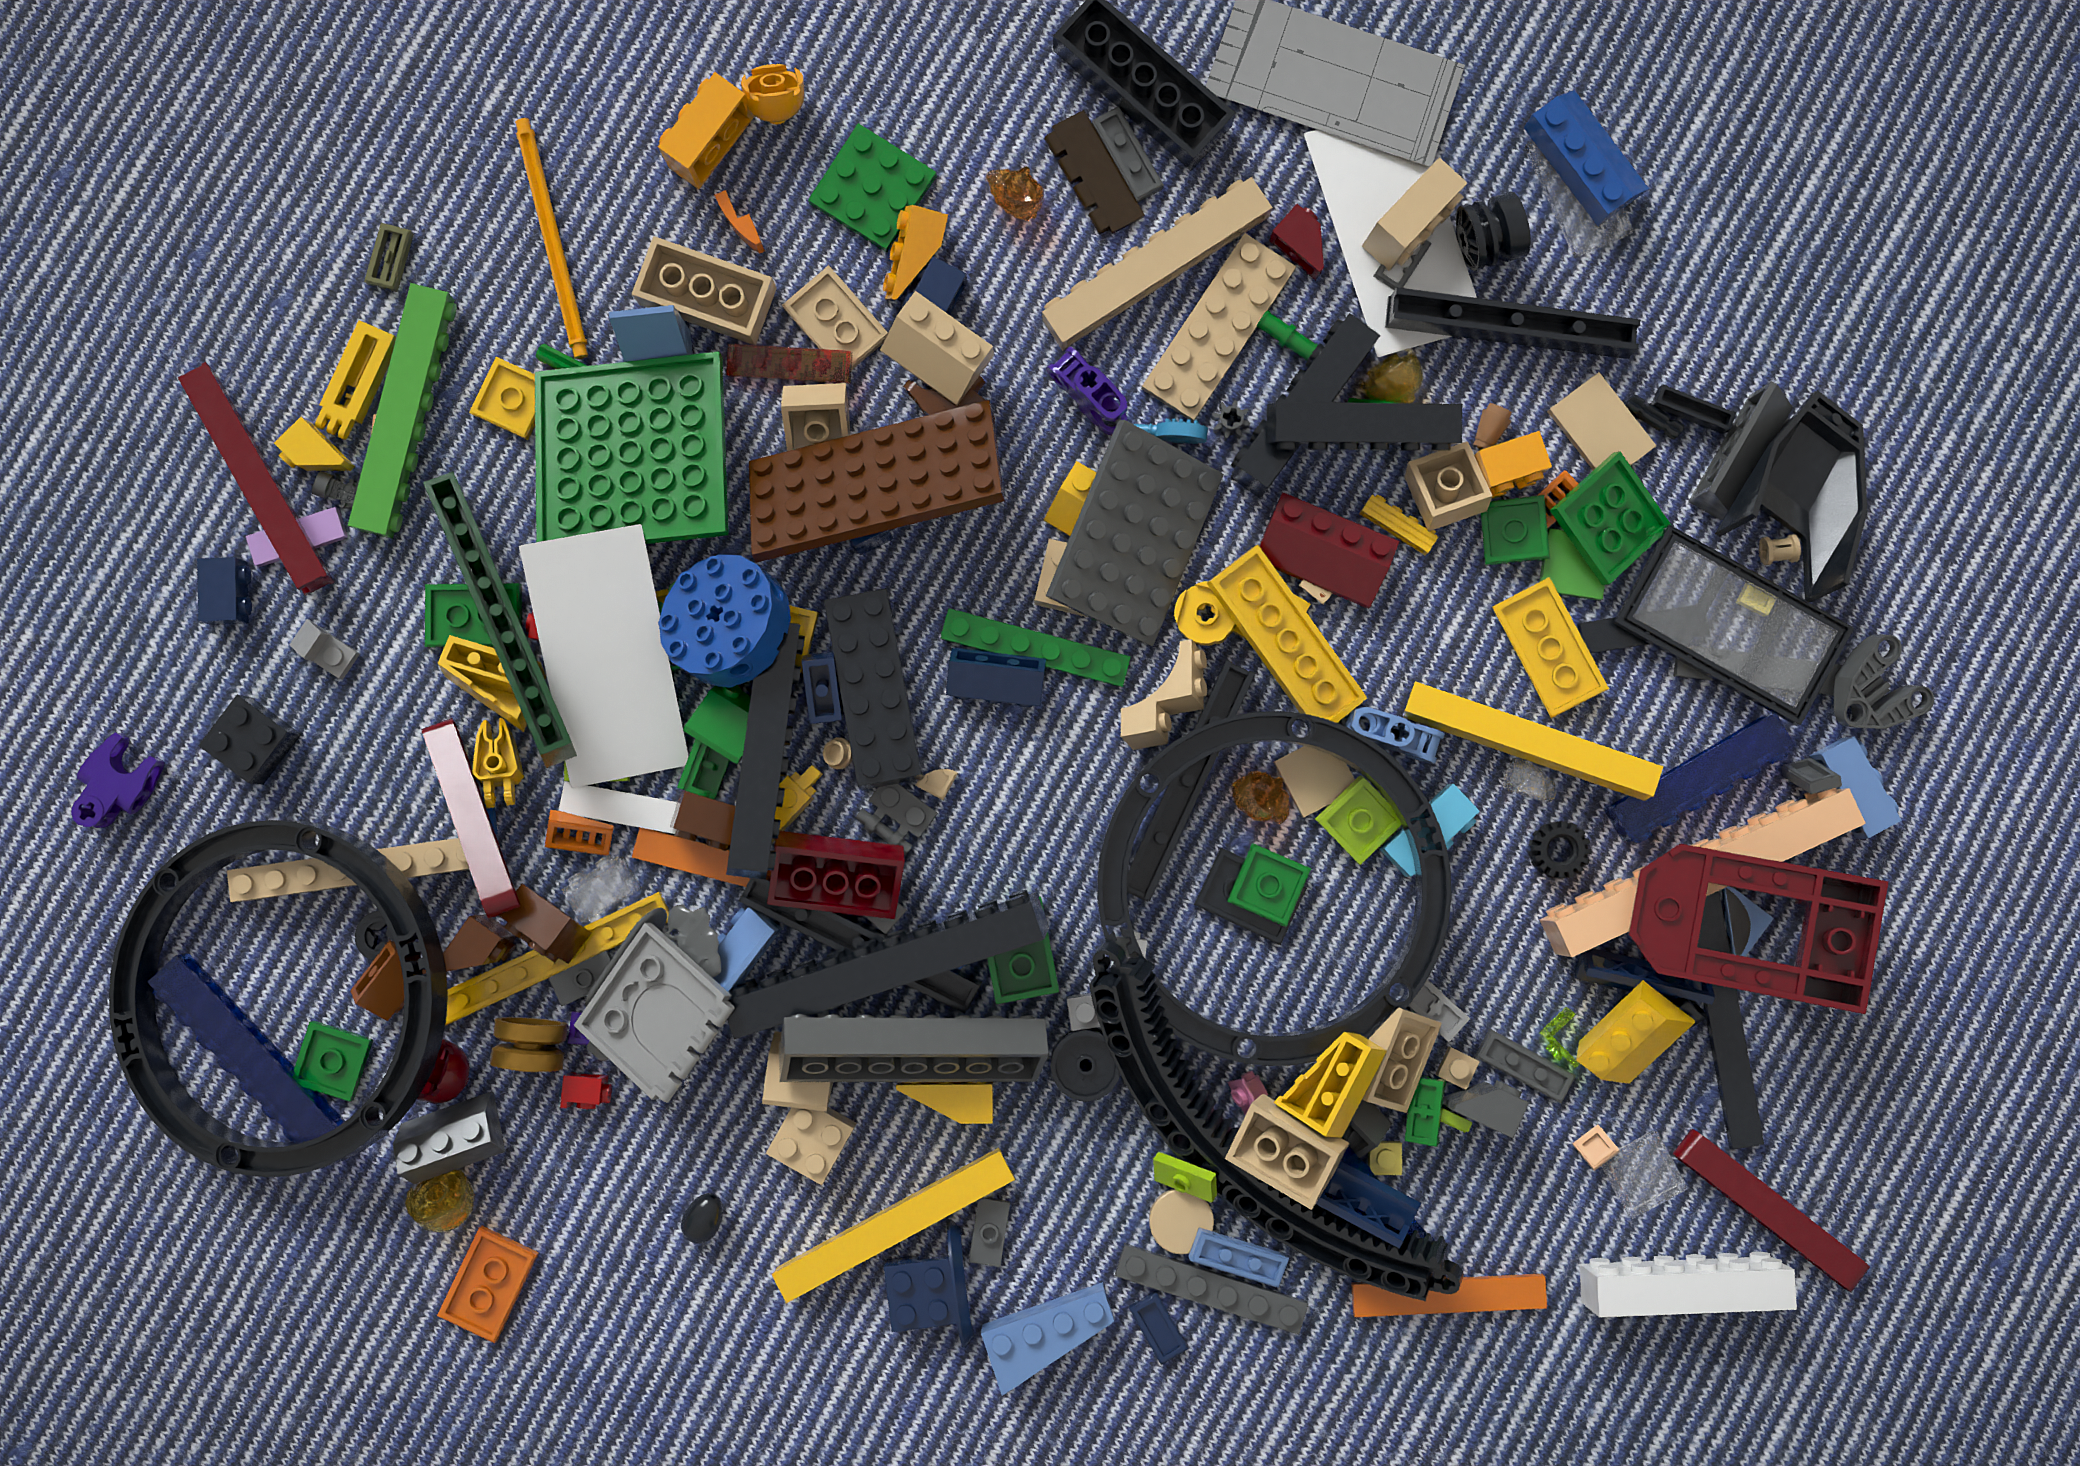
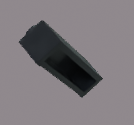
M1664 384L1657 388L1651 403L1664 412L1723 435L1730 431L1737 413Z

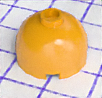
M767 64L752 69V76L747 79L744 75L741 80L742 92L746 94L750 112L755 117L771 124H782L796 115L804 102V79L798 69L794 68V73L787 71L786 65Z

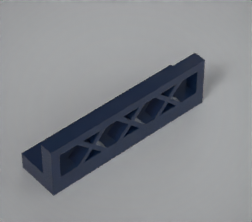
M1595 948L1581 953L1574 970L1576 979L1632 991L1644 980L1671 1001L1680 997L1696 1001L1701 1006L1702 1003L1712 1005L1715 1000L1712 984L1658 974L1647 960Z
M1340 1161L1316 1205L1400 1249L1421 1202ZM1324 1193H1330L1331 1195L1335 1196L1337 1200H1333L1325 1196ZM1358 1208L1364 1211L1367 1216L1355 1212L1354 1209ZM1384 1224H1388L1400 1231V1233L1397 1234L1387 1229L1384 1226Z

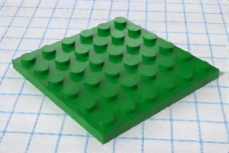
M719 351L535 372L536 543L638 524L642 525L645 544L729 536L723 357Z

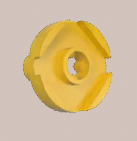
M1208 581L1195 584L1196 586L1182 592L1177 599L1174 610L1175 620L1181 634L1187 640L1192 639L1195 644L1202 646L1223 643L1236 627L1235 622L1206 584ZM1206 606H1210L1211 612L1215 614L1214 618H1209L1206 622L1202 621V616L1198 615V611L1205 610Z

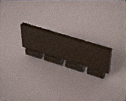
M1082 110L1053 125L1051 128L1053 132L1047 134L1044 140L1055 158L1066 153V156L1062 157L1058 164L1068 182L1073 184L1081 179L1082 182L1075 185L1073 190L1083 208L1089 210L1096 205L1097 209L1091 211L1088 216L1098 234L1108 230L1114 234L1144 218L1145 215L1135 200L1086 112Z

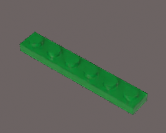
M948 608L940 637L944 641L986 652L1046 659V668L1121 688L1124 684L1131 657Z

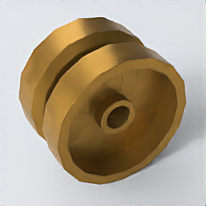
M496 1018L493 1035L501 1041L511 1043L499 1044L492 1048L490 1065L522 1072L562 1070L564 1052L559 1048L545 1045H555L566 1041L568 1024L538 1018Z

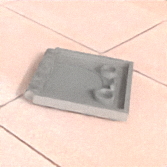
M644 923L574 1026L651 1100L661 1099L668 1103L682 1084L677 1077L685 1079L700 1059L694 1049L699 1053H704L717 1035L718 1030L712 1023L722 1027L735 1007L728 1001L732 996L654 924Z

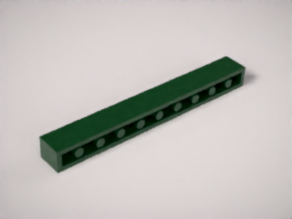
M452 471L423 482L545 767H551L577 756L570 736L454 472Z

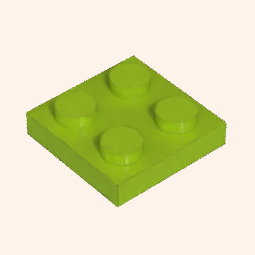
M1362 775L1358 776L1315 818L1359 865L1401 826V822L1391 805Z

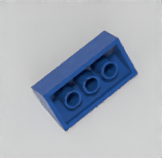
M1575 90L1559 95L1533 113L1524 126L1525 131L1597 226L1649 190L1648 186Z

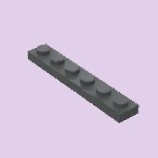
M1126 1243L1123 1245L1115 1271L1116 1277L1298 1335L1300 1334L1308 1307V1302Z

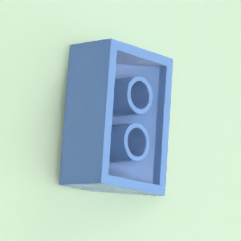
M748 907L746 910L740 908L730 921L734 926L727 935L721 933L718 937L719 946L717 952L721 960V972L713 977V979L728 993L736 988L738 983L744 981L783 929L765 914L751 907Z

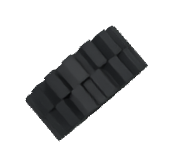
M1567 821L1549 822V824L1540 826L1541 829L1532 834L1534 836L1533 840L1529 841L1531 851H1528V854L1533 858V861H1531L1532 865L1538 867V872L1546 874L1550 878H1571L1576 873H1581L1584 870L1582 867L1588 865L1590 860L1587 859V856L1592 851V849H1588L1587 844H1590V840L1584 837L1585 831L1578 829V825L1567 823ZM1558 837L1567 840L1571 846V854L1564 862L1554 861L1548 852L1550 842Z

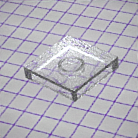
M1655 1130L1619 1148L1620 1152L1601 1166L1625 1211L1632 1219L1689 1189L1661 1137Z

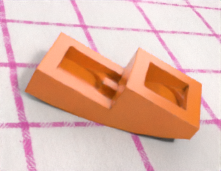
M726 190L715 194L714 196L725 218L736 234L759 254L765 252L750 214L738 218Z

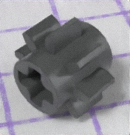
M1236 400L1232 406L1228 407L1221 402L1219 405L1221 414L1213 413L1211 416L1212 420L1218 421V424L1213 429V433L1220 431L1224 434V441H1227L1229 436L1234 434L1236 438L1241 439L1242 432L1240 427L1247 429L1250 426V422L1244 420L1249 410L1238 408ZM1228 415L1234 416L1235 423L1233 427L1227 425L1226 419Z

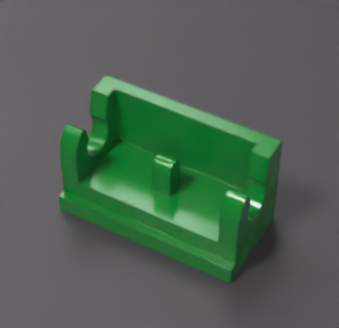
M695 739L677 788L715 800L730 760Z
M1421 1075L1408 1108L1405 1141L1438 1146L1446 1079H1432L1429 1076Z

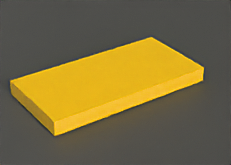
M1550 577L1492 606L1550 718L1609 689Z

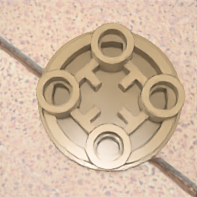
M1170 1189L1161 1194L1151 1206L1149 1225L1154 1239L1163 1249L1175 1254H1189L1198 1228L1213 1231L1214 1218L1207 1201L1187 1193L1178 1192L1175 1189Z

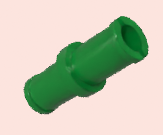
M1269 310L1263 314L1257 324L1258 329L1260 328L1279 341L1278 345L1280 347H1288L1304 358L1305 361L1309 360L1308 358L1319 345L1298 332L1294 324L1289 326L1270 313Z

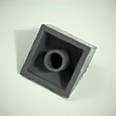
M1496 1080L1494 1085L1484 1081L1468 1087L1467 1090L1463 1089L1444 1096L1442 1104L1461 1115L1514 1138L1529 1102L1520 1098L1521 1091Z

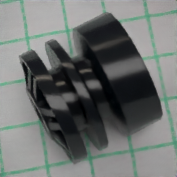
M1510 191L1490 197L1487 206L1483 201H1475L1472 206L1465 204L1459 206L1456 210L1455 220L1458 242L1462 255L1471 270H1481L1485 265L1489 267L1495 266L1498 262V257L1502 261L1509 262L1526 257L1529 254L1531 237L1528 218L1524 206L1515 192Z

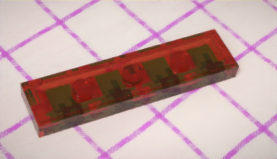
M728 344L726 375L729 377L851 384L853 352L846 350Z

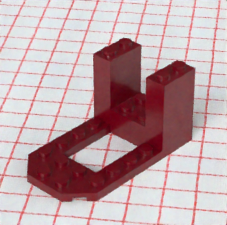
M1679 844L1640 870L1628 934L1658 974L1866 1014L1889 881ZM1708 883L1796 899L1795 904L1806 906L1796 965L1791 966L1698 948Z

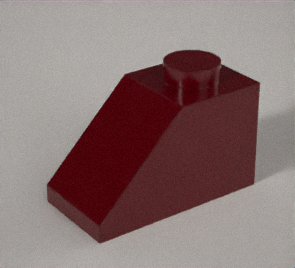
M1296 204L1272 231L1269 241L1316 281L1324 268L1321 224L1317 221L1318 218L1312 210L1307 207L1302 208Z

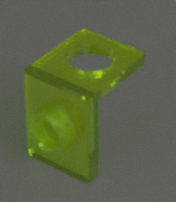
M1565 1007L1539 1034L1549 1043L1545 1048L1558 1061L1564 1058L1576 1069L1580 1065L1579 1062L1553 1037L1576 1015L1571 1009Z

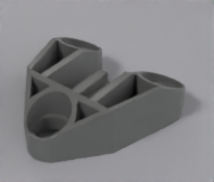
M1874 634L1867 637L1852 650L1834 676V715L1841 725L1854 728L1887 729L1923 715L1933 707V692L1925 686L1905 685L1888 693L1891 686L1880 675L1901 655L1902 645L1897 637L1884 634ZM1886 640L1890 648L1888 653L1881 657L1878 647L1882 641ZM1919 691L1922 695V700L1914 708L1911 704V697L1914 692ZM1849 706H1851L1852 709L1851 721L1847 718V709Z

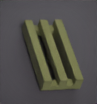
M385 223L380 224L364 280L367 285H375L382 289L387 288L398 292L414 236L411 230ZM391 232L392 237L389 248L386 251L380 279L376 278L388 234ZM401 235H402V238H401V241H400V245H399V249H398V252H397V256H396V259H395V263H394V266H393V270H392V273H391V277H390V280L388 281L389 276H390V272H391V269H392L393 261H394V258H395V254H396V251H397V247H398V244H399V240H400V237H401Z

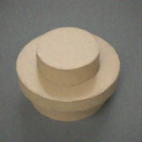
M834 738L824 746L823 758L831 768L844 769L851 763L853 758L848 740Z

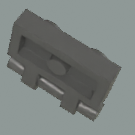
M900 784L878 787L868 800L878 808L873 815L862 808L855 819L865 825L863 829L870 834L874 832L885 840L887 844L904 846V855L906 856L913 845L904 840V837L910 831L920 838L938 813ZM886 814L901 825L896 832L881 822Z

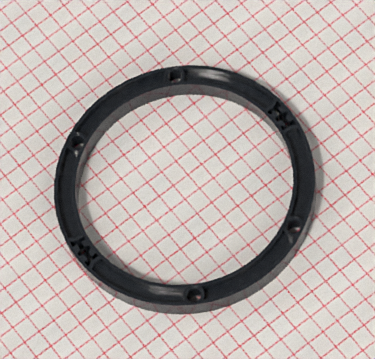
M1260 711L1213 721L1189 732L1156 755L1137 774L1118 802L1104 834L1097 871V904L1100 924L1106 942L1115 943L1117 941L1114 931L1111 930L1108 933L1106 925L1118 926L1126 922V928L1119 927L1121 935L1124 938H1130V942L1126 943L1128 954L1131 955L1134 951L1137 953L1136 956L1127 958V964L1136 965L1139 959L1144 958L1134 935L1127 902L1128 865L1134 840L1149 808L1160 793L1189 766L1208 755L1233 746L1254 742L1293 743L1330 754L1364 775L1385 797L1399 818L1408 838L1416 873L1415 911L1408 938L1394 967L1383 982L1366 999L1343 1015L1322 1025L1287 1033H1258L1227 1027L1212 1021L1178 1000L1158 978L1153 983L1159 986L1155 995L1162 998L1158 1006L1165 1008L1162 1017L1169 1019L1166 1027L1172 1028L1173 1033L1182 1040L1203 1051L1228 1060L1263 1066H1291L1316 1062V1059L1343 1032L1360 1034L1369 1039L1398 1007L1405 1010L1413 1001L1435 966L1444 943L1452 897L1451 870L1441 827L1431 805L1413 778L1388 752L1358 732L1328 719L1303 713ZM1296 720L1303 721L1308 727L1307 734L1303 738L1297 737L1292 731V725ZM1144 775H1153L1157 779L1158 786L1154 792L1148 793L1141 788L1140 780ZM1422 813L1424 814V818L1410 821L1411 818L1418 817ZM1422 827H1429L1430 833L1426 834V839L1418 837L1417 832L1421 831ZM1428 844H1435L1436 850L1425 849L1421 851V847H1429ZM1396 983H1401L1404 987V994L1399 1000H1393L1390 997V989ZM1243 1039H1250L1253 1042V1050L1248 1055H1240L1237 1052V1045Z
M294 820L252 821L228 826L194 841L165 863L143 888L126 918L115 948L109 986L110 1024L118 1060L128 1085L150 1119L168 1138L198 1159L226 1171L258 1177H283L314 1171L344 1161L366 1150L383 1138L410 1110L430 1077L443 1040L448 1002L447 973L436 928L425 904L404 874L385 855L350 833L328 825ZM316 835H318L319 838L318 845H316L315 842ZM269 850H286L321 860L342 872L362 889L377 907L389 928L399 955L404 981V1013L400 1038L394 1057L379 1086L366 1103L344 1123L318 1138L302 1142H275L250 1137L229 1128L207 1113L189 1095L174 1073L163 1049L155 1013V982L160 953L168 931L182 906L201 884L223 867L249 855ZM379 1109L383 1113V1120L379 1117Z

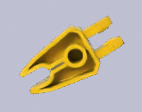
M499 718V735L494 741L491 725L487 720H483L476 735L472 774L483 785L486 808L495 807V787L504 786L503 796L507 806L515 805V785L519 784L524 778L516 741L503 718Z

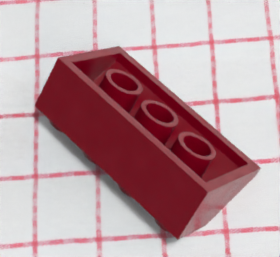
M1282 492L1271 514L1259 547L1276 570L1299 580L1308 581L1339 597L1369 609L1390 568L1400 541Z
M779 831L778 839H775L774 851L777 852L774 871H771L767 905L895 919L905 862L904 846Z

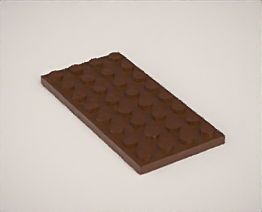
M990 400L749 461L751 552L756 563L1005 501L993 408Z

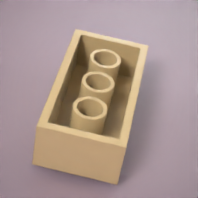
M653 236L631 295L639 305L647 308L674 305L684 321L756 345L777 287L770 276Z

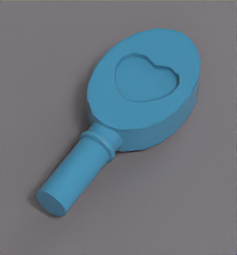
M1173 418L1172 421L1165 419V422L1157 423V425L1134 424L1166 442L1185 444L1207 442L1208 427L1200 425L1198 420H1194V423H1191V420L1187 419L1186 423L1183 419H1179L1178 422Z

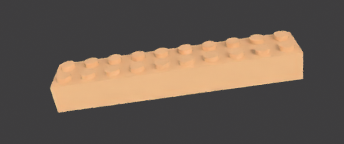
M1833 788L1814 794L1806 792L1804 793L1806 799L1796 802L1789 800L1775 807L1777 812L1767 815L1760 813L1747 819L1749 825L1739 828L1737 826L1726 828L1718 833L1720 838L1710 841L1703 839L1693 843L1691 846L1783 862L1866 823L1850 789ZM1645 866L1632 872L1634 877L1625 880L1617 878L1604 884L1605 890L1596 893L1589 891L1575 897L1577 902L1568 906L1560 904L1546 911L1548 916L1539 920L1555 954L1574 957L1629 932L1639 872ZM1708 883L1706 896L1728 886Z

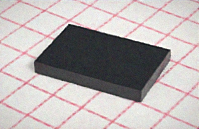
M1220 847L1193 905L1281 945L1307 888L1303 887L1287 927L1229 903L1227 899L1245 858Z

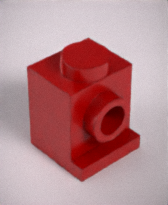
M577 1072L563 1075L560 1108H568L577 1103L576 1107L580 1109H596V1105L610 1103L612 1084H608L609 1075Z

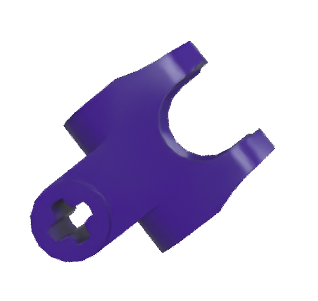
M1068 347L1065 350V354L1059 360L1046 367V371L1051 379L1077 402L1079 410L1105 434L1112 436L1116 426L1109 427L1105 425L1102 418L1112 422H1116L1119 417L1121 420H1127L1126 412L1128 407L1124 395L1098 368L1090 366L1074 348ZM1114 398H1116V399L1119 400L1120 406H1119V404L1115 401Z
M113 733L96 750L89 754L77 773V779L87 786L71 808L73 820L83 827L105 828L115 821L122 809L130 815L135 814L154 792L165 762L158 757L149 756L143 760L135 771L128 773L122 765V757L129 746L130 738L122 733Z

